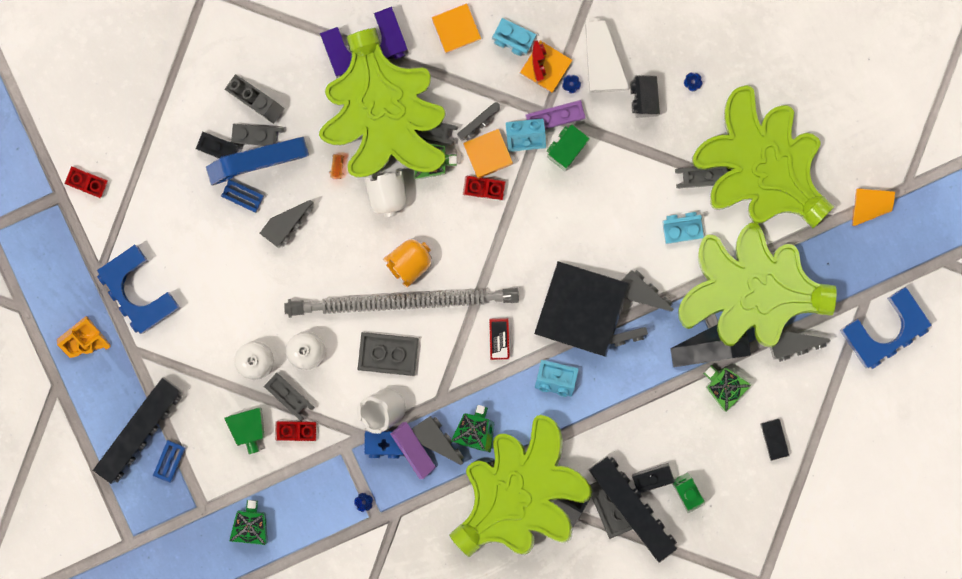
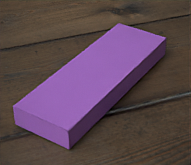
M581 100L525 114L526 120L544 119L545 129L586 119Z
M402 422L391 433V436L418 478L424 479L435 468V465L408 423Z

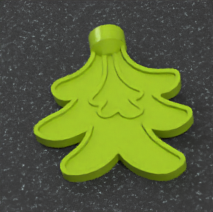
M369 28L348 35L346 38L352 52L349 68L342 76L329 83L325 89V95L333 104L344 106L336 116L322 126L319 131L321 140L332 145H346L363 136L360 147L347 166L349 174L354 177H367L379 172L388 163L391 155L401 164L412 170L434 172L439 169L446 160L445 154L422 139L415 131H429L438 127L446 115L445 109L442 106L418 98V95L425 92L430 86V72L426 68L406 69L392 64L381 50L376 28Z
M746 85L732 91L727 99L724 110V121L728 135H718L707 139L697 148L692 157L694 167L701 170L716 167L732 169L720 177L714 184L710 193V205L712 208L721 210L738 202L751 200L748 206V215L754 223H764L778 214L793 213L801 216L812 228L834 208L816 190L810 176L811 162L821 145L820 139L810 133H803L792 139L791 131L794 110L790 106L783 105L773 108L766 114L760 125L756 112L754 89Z
M753 222L746 225L737 238L735 250L737 260L726 251L717 236L711 234L706 235L702 239L698 249V263L708 281L692 288L685 295L678 309L679 321L687 329H691L707 317L723 311L718 320L717 331L721 341L727 346L735 345L746 331L754 327L757 341L763 346L774 347L780 339L784 325L794 316L803 313L833 316L837 288L836 285L818 284L812 281L804 273L799 251L794 245L785 244L780 246L773 256L767 247L761 227Z
M537 415L533 419L531 439L527 452H525L522 443L515 437L508 434H498L493 440L494 467L483 461H475L469 464L466 469V474L474 489V506L469 517L455 528L449 536L455 545L468 557H471L482 545L491 542L502 543L515 553L521 555L528 554L535 542L532 531L540 532L558 542H568L572 537L570 518L563 509L551 501L567 499L582 503L588 501L592 496V489L588 481L580 473L568 467L557 466L563 448L562 434L557 422L548 416Z

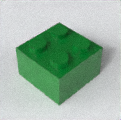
M572 124L569 128L567 126L563 128L558 136L560 137L557 143L553 141L546 151L549 153L547 158L563 171H566L590 139Z

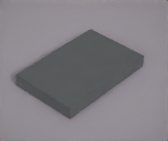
M361 332L357 370L415 376L419 338Z
M594 482L590 484L592 500L609 539L632 530L633 528L599 483Z

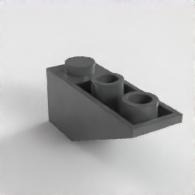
M236 74L224 89L273 124L285 109L275 100Z
M308 200L270 218L259 234L279 248L281 245L284 247L290 240L289 234L292 230L296 232L302 224L300 221L304 215L308 216L314 207L311 205L314 202Z
M630 270L621 280L630 283L626 295L628 300L670 312L674 310L671 307L673 303L665 296L661 298L657 294L659 290L653 284L647 285L643 281L645 277L636 270L634 272Z
M782 332L778 343L774 347H770L773 359H779V362L790 359V355L797 353L798 356L806 354L808 349L815 347L816 350L827 347L826 343L830 342V339L793 332Z
M430 415L412 428V431L423 446L460 465L463 464L462 459L464 456L458 448L454 450L451 445L452 439L448 433H442L440 430L442 425L436 417L432 418Z

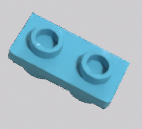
M502 18L492 36V40H495V45L501 48L507 46L512 49V53L522 56V54L527 55L536 34Z
M544 119L505 123L508 152L546 148Z
M696 212L686 213L683 218H678L677 215L666 216V220L662 221L665 244L703 239L702 216L697 215Z
M541 360L535 388L542 392L557 393L563 397L572 396L578 368Z

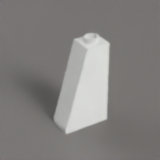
M590 18L589 22L585 24L589 93L627 91L628 83L606 21H601V18Z

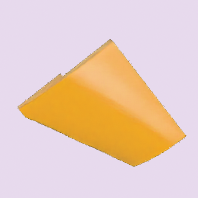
M856 189L852 226H857L892 212L895 192Z
M87 316L57 339V345L69 358L77 357L82 353H93V350L102 348L106 350L111 347L103 334Z

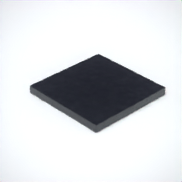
M558 261L534 334L606 357L630 283Z

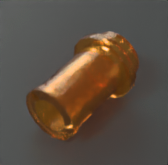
M333 154L331 171H329L330 178L341 179L344 176L342 170L345 156Z

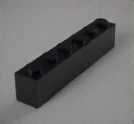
M162 377L94 467L93 471L110 484H113L115 481L118 483L125 474L122 472L125 467H130L136 460L134 455L137 451L141 452L148 444L146 439L149 435L153 437L158 431L159 427L157 425L161 419L165 421L170 415V407L173 404L176 406L182 398L180 395L182 390L165 377Z
M605 456L589 468V472L657 562L660 563L677 550L675 546L677 544L676 540L671 534L666 535L663 531L666 528L659 518L657 520L654 519L651 515L654 511L648 503L645 505L640 500L642 495L636 487L632 490L628 484L631 482L624 472L620 474L617 470L619 465L614 458L611 457L609 459Z

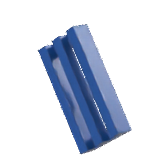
M229 179L221 197L256 213L264 195ZM231 185L259 197L256 201L231 189ZM230 192L254 203V208L228 196L227 193Z
M167 440L153 476L171 483L186 447ZM172 446L168 461L162 475L158 474L169 447ZM180 449L169 477H165L176 450Z

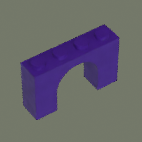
M392 6L375 12L374 16L382 37L380 47L384 56L387 59L394 57L395 60L405 57L408 49ZM338 27L320 33L335 76L339 78L349 68L352 54L346 49Z

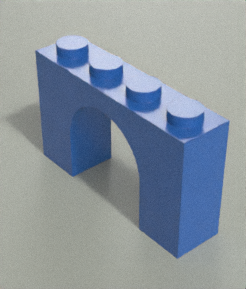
M134 244L97 270L99 273L97 278L103 286L105 284L110 289L108 294L112 300L119 302L121 305L119 310L124 317L128 316L132 321L129 324L134 332L143 334L180 309L170 292H166L145 306H137L128 300L124 291L126 278L131 272L148 261L138 245Z
M906 287L901 288L887 298L901 321L900 332L893 341L885 344L874 341L858 319L840 329V332L865 368H876L881 364V359L892 357L897 353L896 349L901 346L905 348L913 342L912 338L917 335L921 337L929 332L928 328L932 326Z

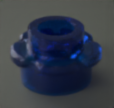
M688 73L684 80V86L689 91H696L702 87V77L698 73Z
M567 75L564 77L562 87L565 91L575 93L576 90L580 89L581 82L578 76Z
M360 493L354 500L357 510L361 512L369 511L373 506V498L366 493Z

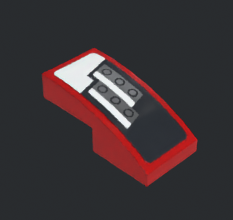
M508 318L489 319L490 360L509 359Z

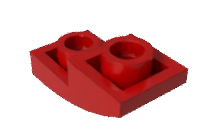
M538 40L534 41L532 65L536 82L540 83L544 81L546 71L543 64L539 65V62L544 61V55L547 53L544 45H539Z
M71 166L64 184L101 198L108 181Z
M465 176L462 195L503 200L506 181Z
M275 421V440L316 441V422Z

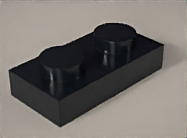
M202 131L195 149L216 158H222L236 154L239 146Z
M780 419L760 423L770 461L789 456Z
M669 463L632 474L635 487L639 493L675 483Z

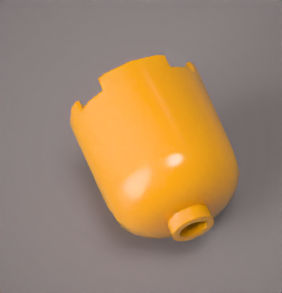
M409 239L384 257L383 261L387 262L386 266L397 279L401 277L404 281L402 285L407 288L431 266L432 260L429 255L431 250L425 242L419 243L417 240Z

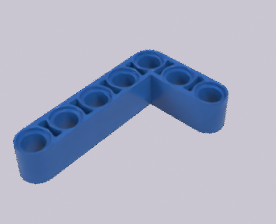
M299 137L219 158L206 166V171L210 184L216 185L226 182L239 174L307 157L309 152L304 137Z

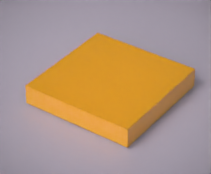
M467 3L432 17L445 53L481 40Z
M540 40L539 45L543 44L547 53L544 55V61L539 62V65L543 64L546 71L544 81L536 82L533 72L532 54L520 71V74L553 93L572 60Z
M499 129L463 143L478 179L513 165Z

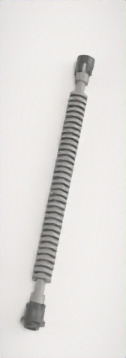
M509 288L495 291V293H484L481 290V294H479V290H476V294H474V290H471V294H469V290L466 291V294H464V291H461V295H459V291H456V295H454V291H451V295H449V292H446V296H444V292H441V296H439V292H436V296H434V292L431 293V296H429V293H426V297H424V293H421V297H419V293H416V297L414 294H411L412 298H410L409 294H407V298H405L404 294H402V298H400V295H397V298H395V295H392V299H390V295H387V299H385V295H382V299H380V296H377V300H375V296H372V300H370V296H367V300H365V296L362 297V300H360V297H357V301H355V297H352V301H350V297H347V301H345V298H342V302L340 298H337V302L335 298H332V302L329 298L327 302L325 299H322V303L304 302V300L291 301V299H288V303H284V312L288 314L289 318H292V316L304 315V313H312V311L323 310V314H326V310H328V314H331V310H333V313H336V309H338V313H341V309H343V313H346V309H348L349 313L351 309H353V312H356V308H358V312H361V308L363 312H366V308L368 311H371V307L373 311H376V307L378 311H381V307L383 310H386L385 307H387V310H390V306H392V310H395V306H397V310H400V306H402V309H405V305H407V309H410V305H412V309H415V305H417V309L420 308V305H422V308H425V304H427V308H430V304H432V308H435V304H437V307H440V303H442V307H445V303H447V307H450V303H452L453 307L456 302L457 306H460L459 302H462V306H465L464 302L467 303V306H469V302L474 305V301H476L477 305H479V301H481V305H484V301L491 300L503 303H519L518 288Z

